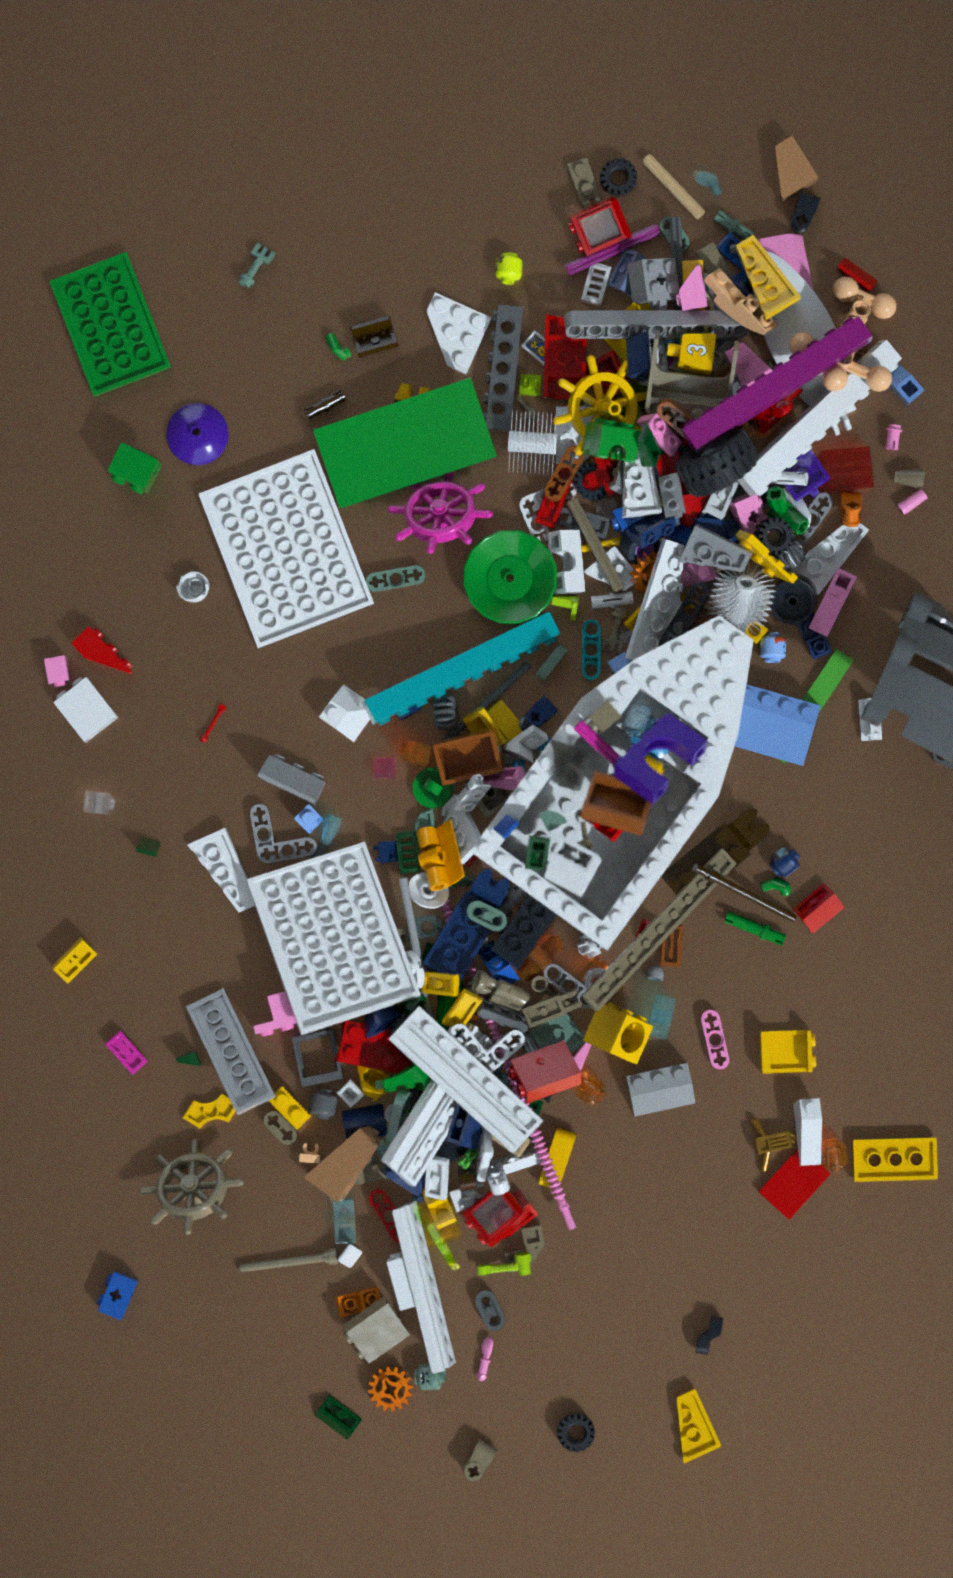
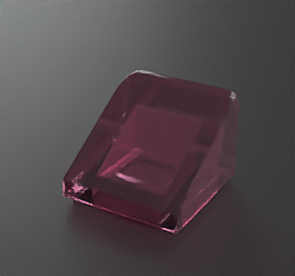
M375 758L374 779H395L396 758Z

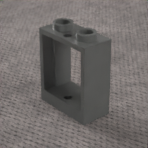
M329 1027L316 1030L317 1033H306L303 1035L297 1032L296 1037L292 1038L302 1087L344 1078L341 1063L334 1061L336 1067L334 1072L306 1077L299 1042L329 1035L334 1057L338 1051L334 1029L329 1030Z

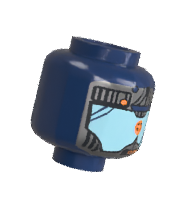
M784 846L771 855L769 865L778 877L780 875L788 877L800 868L798 860L801 857L794 848L790 850Z

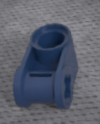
M544 695L521 718L519 722L522 731H525L532 725L539 728L559 710Z

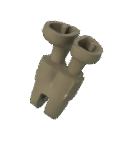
M482 970L476 972V975L471 978L467 987V991L476 995L486 994L489 1001L518 1011L521 1010L530 998L523 988L514 986L502 979L496 980Z

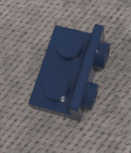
M662 513L651 515L626 528V535L642 549L673 533L675 518L673 516L666 518Z

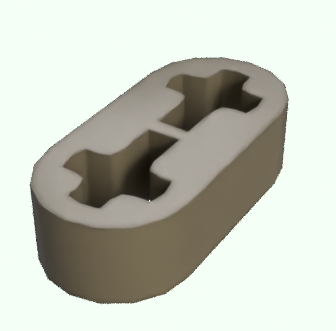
M270 1111L265 1115V1126L281 1143L289 1145L295 1142L297 1131L279 1112ZM269 1115L273 1117L275 1115L278 1116L277 1122L281 1125L279 1128L275 1124H268L270 1121ZM282 1127L287 1132L290 1130L293 1132L291 1135L293 1139L291 1141L282 1138L284 1137V1133L280 1130Z

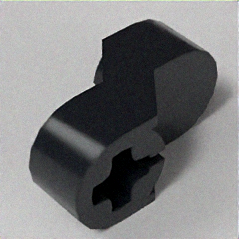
M710 1317L708 1330L698 1335L697 1354L708 1355L711 1340L721 1335L723 1317Z

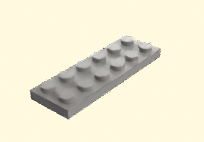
M224 988L186 1006L237 1115L275 1098L276 1096Z

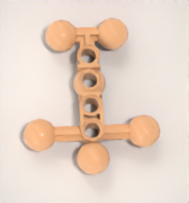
M841 277L833 285V294L840 302L848 303L856 300L846 319L849 317L854 319L859 316L865 324L871 311L873 315L880 319L890 318L896 312L894 297L886 293L874 296L860 290L857 282L851 277ZM804 332L795 334L790 340L792 354L797 351L803 352L806 350V346L814 341L813 336ZM856 351L822 373L824 387L835 392L846 386L848 381L846 371L866 379L868 387L873 391H884L892 383V374L885 366L877 365L869 368L853 361Z

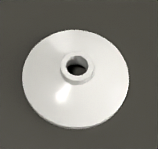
M426 872L416 874L408 884L412 900L425 908H438L445 904L449 897L448 887L439 891L430 890Z

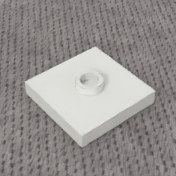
M482 1126V1134L477 1147V1180L485 1182L490 1159L493 1157L492 1134Z

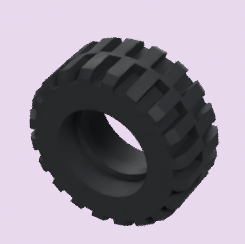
M738 427L697 454L692 447L687 449L680 456V459L677 460L676 471L691 495L704 497L708 494H714L719 490L721 491L743 478L746 473H749L756 466L759 454L747 432L743 428Z

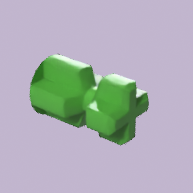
M468 1148L464 1153V1157H461L458 1161V1165L462 1166L463 1169H467L471 1164L470 1162L478 1156V1152Z

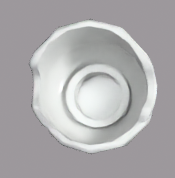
M190 571L181 576L176 589L179 596L185 601L196 603L202 601L207 596L210 584L207 577L202 573Z

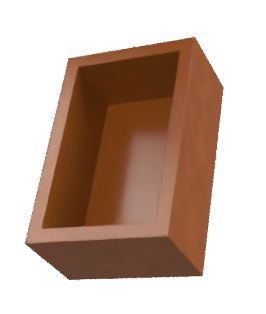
M496 728L436 741L432 745L442 785L469 780L473 775L477 774L486 776L503 772L506 768Z
M594 771L583 803L581 818L642 836L652 804L616 777Z

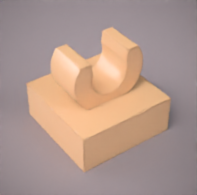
M304 1143L303 1151L305 1154L300 1153L299 1162L320 1163L321 1155H316L319 1151V1145L315 1144V1150L309 1152L307 1150V1143Z

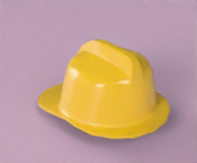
M357 1066L360 1077V1089L366 1096L371 1097L372 1101H377L385 1093L384 1089L376 1090L375 1081L390 1077V1072Z

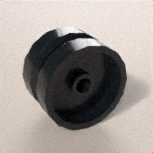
M795 574L798 578L793 584L782 579L778 580L773 588L777 592L771 593L772 596H775V598H770V601L773 603L770 604L771 611L778 620L785 624L796 625L803 623L811 616L817 603L818 593L815 585L809 578L801 574Z

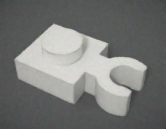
M478 1183L477 1188L472 1190H460L458 1188L448 1192L454 1211L458 1212L472 1206L475 1203L474 1198L480 1199L485 1195L478 1194V1188L484 1186V1184Z

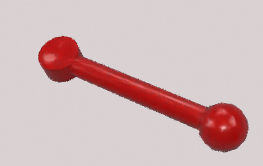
M220 704L218 706L217 714L204 735L200 736L201 742H207L208 735L221 713L226 711L225 705Z

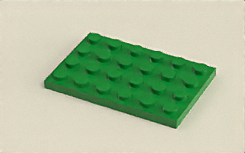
M127 252L49 281L94 397L171 368Z

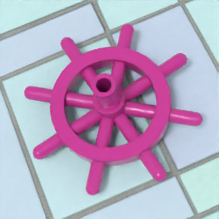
M452 471L445 474L444 481L433 482L423 487L419 483L410 485L415 492L410 496L406 505H390L388 507V512L391 514H405L407 523L405 529L395 534V539L401 541L413 534L418 539L428 542L426 548L428 554L434 553L436 543L451 541L458 537L465 544H470L472 539L466 532L472 526L475 518H491L493 516L491 510L475 508L473 496L485 489L484 483H478L467 490L465 487L452 482L454 476ZM440 496L439 499H433V497ZM448 496L455 497L454 499L447 502ZM423 502H425L429 507H419V506H420ZM462 503L466 505V509L455 508ZM415 515H426L418 521L414 519ZM451 516H452V517H461V518H460L457 522H455V521L451 518ZM433 521L432 528L424 527Z

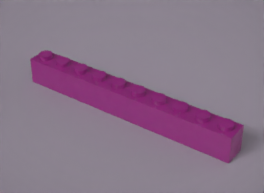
M857 316L854 319L849 317L842 322L843 326L837 330L832 328L824 334L825 337L820 341L816 339L806 346L807 349L803 352L797 351L789 357V361L784 364L782 362L772 367V372L767 375L765 373L759 375L754 379L755 382L753 384L742 386L733 397L727 396L719 402L720 405L716 408L710 407L702 412V417L695 420L693 418L686 422L682 434L696 454L871 342L872 335L860 317Z

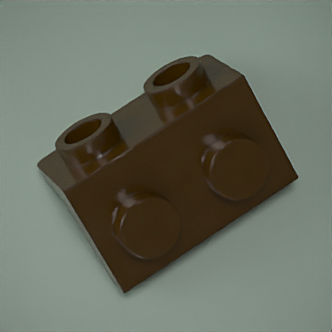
M390 316L379 317L375 320L358 323L350 327L359 358L399 347Z

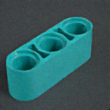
M592 619L587 620L582 627L581 673L583 678L588 681L597 679L601 671V626L599 622ZM589 624L595 625L597 633L589 635L585 630L586 626ZM588 645H594L597 648V653L590 656L585 652V648ZM587 666H594L597 670L596 675L588 676L585 673Z

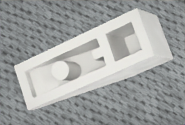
M820 1098L799 1099L793 1104L800 1166L820 1165L822 1141Z

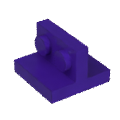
M811 449L804 455L800 454L796 458L798 461L791 468H786L782 471L808 473L807 486L785 485L796 502L809 493L814 498L820 494L817 488L831 479Z

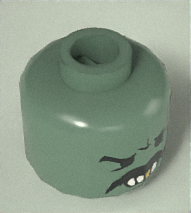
M422 1363L418 1369H415V1384L419 1385L420 1389L424 1391L439 1390L442 1383L446 1382V1371L433 1374L430 1363Z

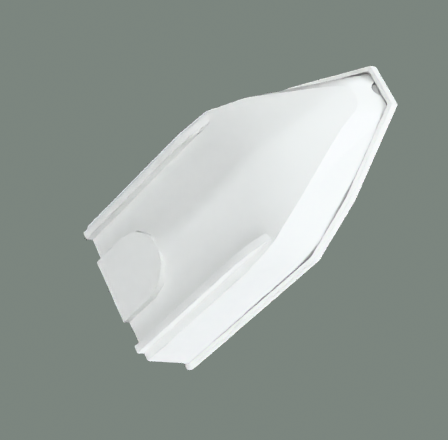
M717 616L636 658L583 696L470 852L604 949L608 950L719 796L739 732L753 639L721 616ZM606 701H609L622 717L602 734L599 731L596 734L623 757L631 746L630 737L634 727L639 722L646 719L657 720L659 717L663 718L669 713L706 739V750L693 765L672 751H668L664 757L658 759L663 762L662 768L665 769L662 775L669 781L666 792L651 806L642 836L623 831L613 843L586 822L587 835L593 844L590 851L598 854L602 861L582 897L544 878L546 871L525 869L529 835L550 838L547 866L550 856L561 836L575 843L583 840L580 822L585 820L579 814L582 812L583 803L594 771L604 774L614 773L615 767L574 731L575 725L579 721H583L589 726L588 722L590 720L588 716ZM554 811L561 814L567 822L548 832L538 813ZM508 814L519 824L506 839H503L494 830V827Z

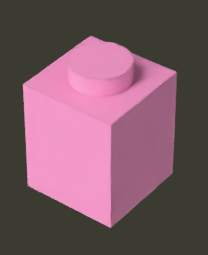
M64 655L44 659L48 684H54V688L66 686V682L71 681L67 657Z

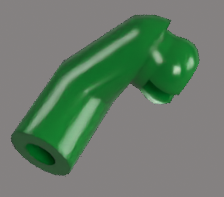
M329 333L325 336L330 350L340 360H346V358L351 357L352 354L349 347L341 349L334 333Z
M779 877L760 883L763 892L776 889L782 896H789L791 894L789 882Z

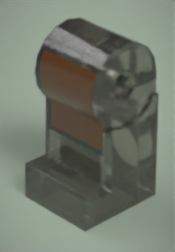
M476 1158L470 1162L471 1164L467 1169H463L462 1166L458 1165L461 1199L478 1197Z

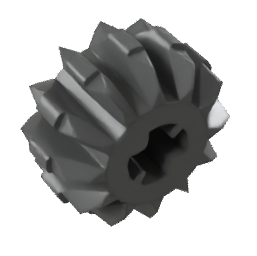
M795 539L791 540L793 544L788 546L790 549L784 551V554L772 555L785 565L783 569L787 572L795 569L805 560L806 553L804 548Z
M444 695L435 699L433 713L437 728L444 731L456 729L459 725V711L455 697Z

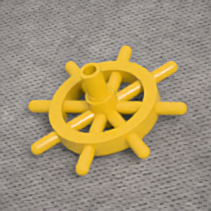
M589 355L587 363L590 375L581 379L576 385L563 378L559 379V386L571 394L568 400V414L555 417L553 423L560 425L570 422L574 430L581 436L574 450L577 456L582 454L586 426L581 418L594 415L591 421L595 422V418L609 420L610 417L614 421L635 425L634 429L642 430L641 427L635 424L638 409L637 402L646 400L647 391L635 394L630 384L623 379L628 371L627 360L623 361L617 374L598 372L595 357ZM600 381L611 383L605 395L603 394ZM592 384L596 399L585 392ZM617 389H619L624 398L612 401ZM583 400L591 405V407L580 410V401ZM623 406H626L625 416L619 414Z

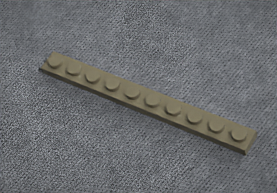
M720 849L704 865V868L708 870L713 869L720 876L725 877L737 863L724 849ZM697 873L581 997L595 1011H598L713 890L717 883H711Z

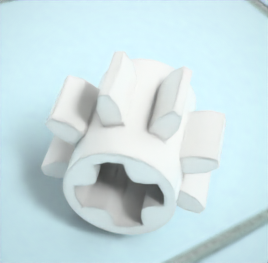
M585 934L578 937L580 942L577 943V949L582 956L587 955L588 959H591L601 954L600 949L602 946Z

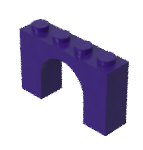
M667 713L663 718L659 717L653 724V727L641 735L640 740L636 744H631L623 757L619 756L614 763L613 776L651 804H654L666 792L669 780L650 767L644 756L652 750L666 749L693 765L705 753L707 740Z

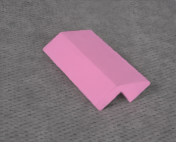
M784 234L758 239L766 251L772 252L786 261L813 290L803 236Z

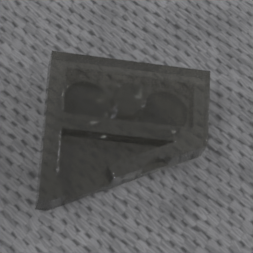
M552 740L551 746L553 747L555 757L554 763L557 769L558 786L580 792L592 751Z

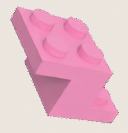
M286 992L267 996L274 1021L253 1026L255 1034L260 1033L261 1037L274 1034L273 1029L281 1028V1032L293 1029L294 1024L297 1022Z

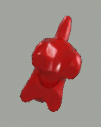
M803 388L796 389L750 420H757L760 432L765 434L779 418L787 416L792 411V401L800 396Z

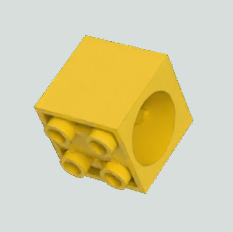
M609 1002L607 1006L603 1005L598 1011H595L583 1041L637 1065L654 1026L647 1024V1019L636 1014L633 1017L634 1013L624 1008L620 1012V1007Z

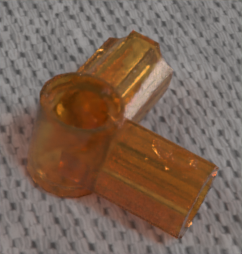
M552 935L542 945L539 944L530 952L521 967L517 969V976L521 980L529 982L564 949L563 940L559 936L555 937Z

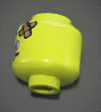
M502 253L496 259L495 276L502 280L503 284H514V281L522 277L523 262L521 258L515 253Z

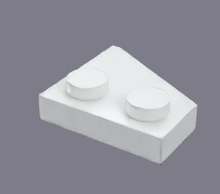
M614 546L607 552V555L624 585L621 590L625 592L634 585L631 582L633 577L630 575V572L634 571V569ZM598 561L584 571L586 575L610 585Z

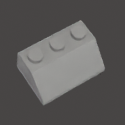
M276 753L274 757L269 755L258 777L316 805L326 782L322 781L324 777L315 772H312L311 775L304 772L305 767L294 763L293 766L285 763L286 758Z
M687 1062L626 1075L634 1116L695 1103Z

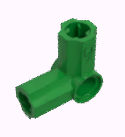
M771 487L767 491V501L770 508L767 512L768 518H782L785 520L784 522H789L790 525L788 527L793 528V533L802 535L807 530L809 520L794 510L793 506L787 501L785 492L781 487Z

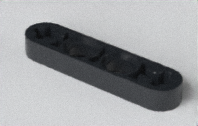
M697 582L691 587L661 637L658 647L672 639L671 636H668L670 632L675 637H679L690 631L711 594L710 588L705 583ZM704 587L705 595H700L697 599L698 602H701L699 605L690 600L691 597L696 599L698 595L696 592L697 588L702 589ZM692 604L695 606V613L688 616L685 614L684 609L687 605ZM678 622L685 625L682 633L674 632L673 627Z

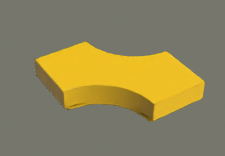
M222 1093L215 1101L210 1103H200L193 1100L182 1118L200 1129L206 1122L214 1119L229 1122L236 1111L230 1098Z

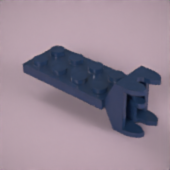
M491 868L483 870L477 876L470 892H464L423 964L438 973L458 974L460 984L491 931L470 920L467 908L472 902L481 901L499 910L508 895L509 881L507 878L499 882L493 880ZM476 908L474 914L476 916L481 915L482 910ZM498 917L492 920L493 924L496 923Z

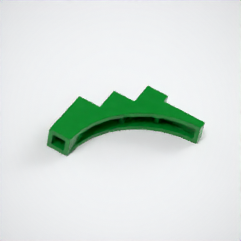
M461 981L459 984V995L465 989L464 981ZM437 995L438 1003L435 1021L448 1032L450 1027L443 1025L442 1020L458 996ZM456 1031L454 1036L458 1037L461 1032ZM411 1062L400 1072L388 1078L375 1081L376 1090L384 1089V1093L397 1091L396 1087L402 1085L403 1089L415 1087V1091L423 1090L424 1092L431 1078L414 1062Z

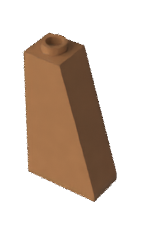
M371 1126L359 1128L305 1176V1179L336 1202L343 1201L383 1138Z

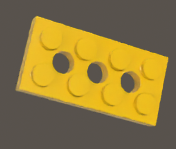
M936 1137L852 1140L854 1182L938 1179ZM895 1153L901 1157V1162L896 1166L892 1165L889 1161L890 1156ZM914 1153H919L922 1157V1161L918 1165H913L910 1161V1157ZM872 1154H877L880 1157V1163L877 1166L869 1164V1157Z

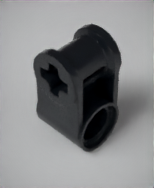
M801 191L790 224L794 232L804 233L808 229L819 205L820 197ZM800 218L803 219L802 226L798 225Z

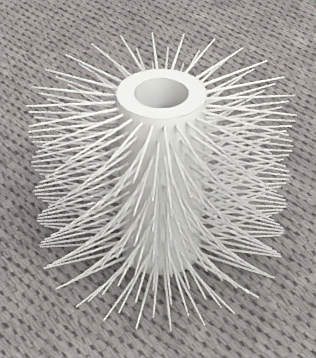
M511 422L508 440L509 463L510 452H514V455L515 452H518V460L519 452L527 453V456L528 453H531V461L532 453H539L540 457L541 454H544V463L545 454H553L554 459V454L556 455L557 434H555V429L554 434L551 433V424L550 433H542V429L541 433H538V424L537 432H529V428L528 432H525L524 423V432L516 431V427L515 431H512Z
M724 570L732 580L730 581L726 577L721 583H713L719 589H712L717 595L710 596L715 601L708 603L712 605L714 603V606L721 608L716 611L726 614L718 615H722V618L724 616L727 617L725 620L731 621L732 625L734 623L735 626L736 624H742L743 629V623L748 625L747 623L750 622V625L753 626L754 624L751 620L754 619L755 622L757 620L756 624L759 623V625L763 626L758 621L761 617L760 621H768L760 615L761 612L763 616L769 615L762 608L765 606L766 610H771L766 604L773 603L767 598H775V596L771 597L770 594L767 597V594L777 591L761 590L776 585L757 586L761 584L756 582V579L754 580L758 573L752 578L750 574L748 576V572L745 575V570L742 572V576L741 572H739L740 576H738L733 571L735 576L732 577L729 572ZM708 607V609L715 610L716 607Z

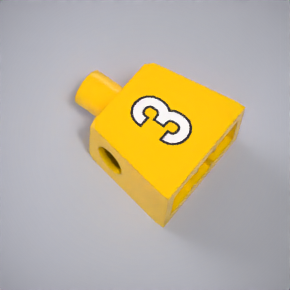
M683 334L680 345L668 343L666 355L678 357V369L710 377L716 334Z

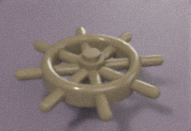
M193 1139L189 1154L179 1156L171 1162L163 1155H158L156 1160L164 1169L158 1177L156 1186H145L139 1190L141 1195L156 1194L162 1206V1209L151 1218V1224H158L168 1214L177 1220L184 1221L183 1232L189 1235L192 1232L193 1220L201 1219L212 1212L221 1219H225L227 1212L219 1205L226 1195L227 1187H238L244 1184L242 1178L227 1179L221 1167V1164L232 1155V1150L227 1148L214 1159L209 1155L199 1153V1140ZM197 1166L206 1167L197 1175ZM189 1167L188 1175H184L181 1171ZM213 1172L216 1174V1180L204 1181ZM174 1177L180 1181L178 1184H170ZM205 1189H214L210 1196L204 1192ZM179 1192L168 1201L167 1193ZM186 1198L185 1208L177 1207Z

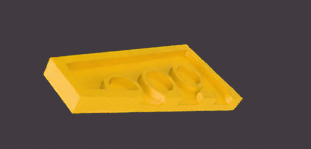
M754 235L736 245L737 253L765 320L800 300V294Z

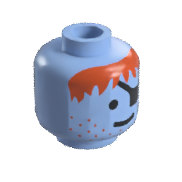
M768 632L767 636L762 637L759 641V656L766 663H780L781 659L786 657V639L779 637L777 632Z

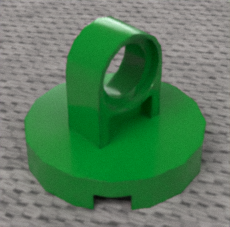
M437 767L426 768L415 777L413 794L422 806L429 809L439 808L451 799L453 783L442 785L439 769Z

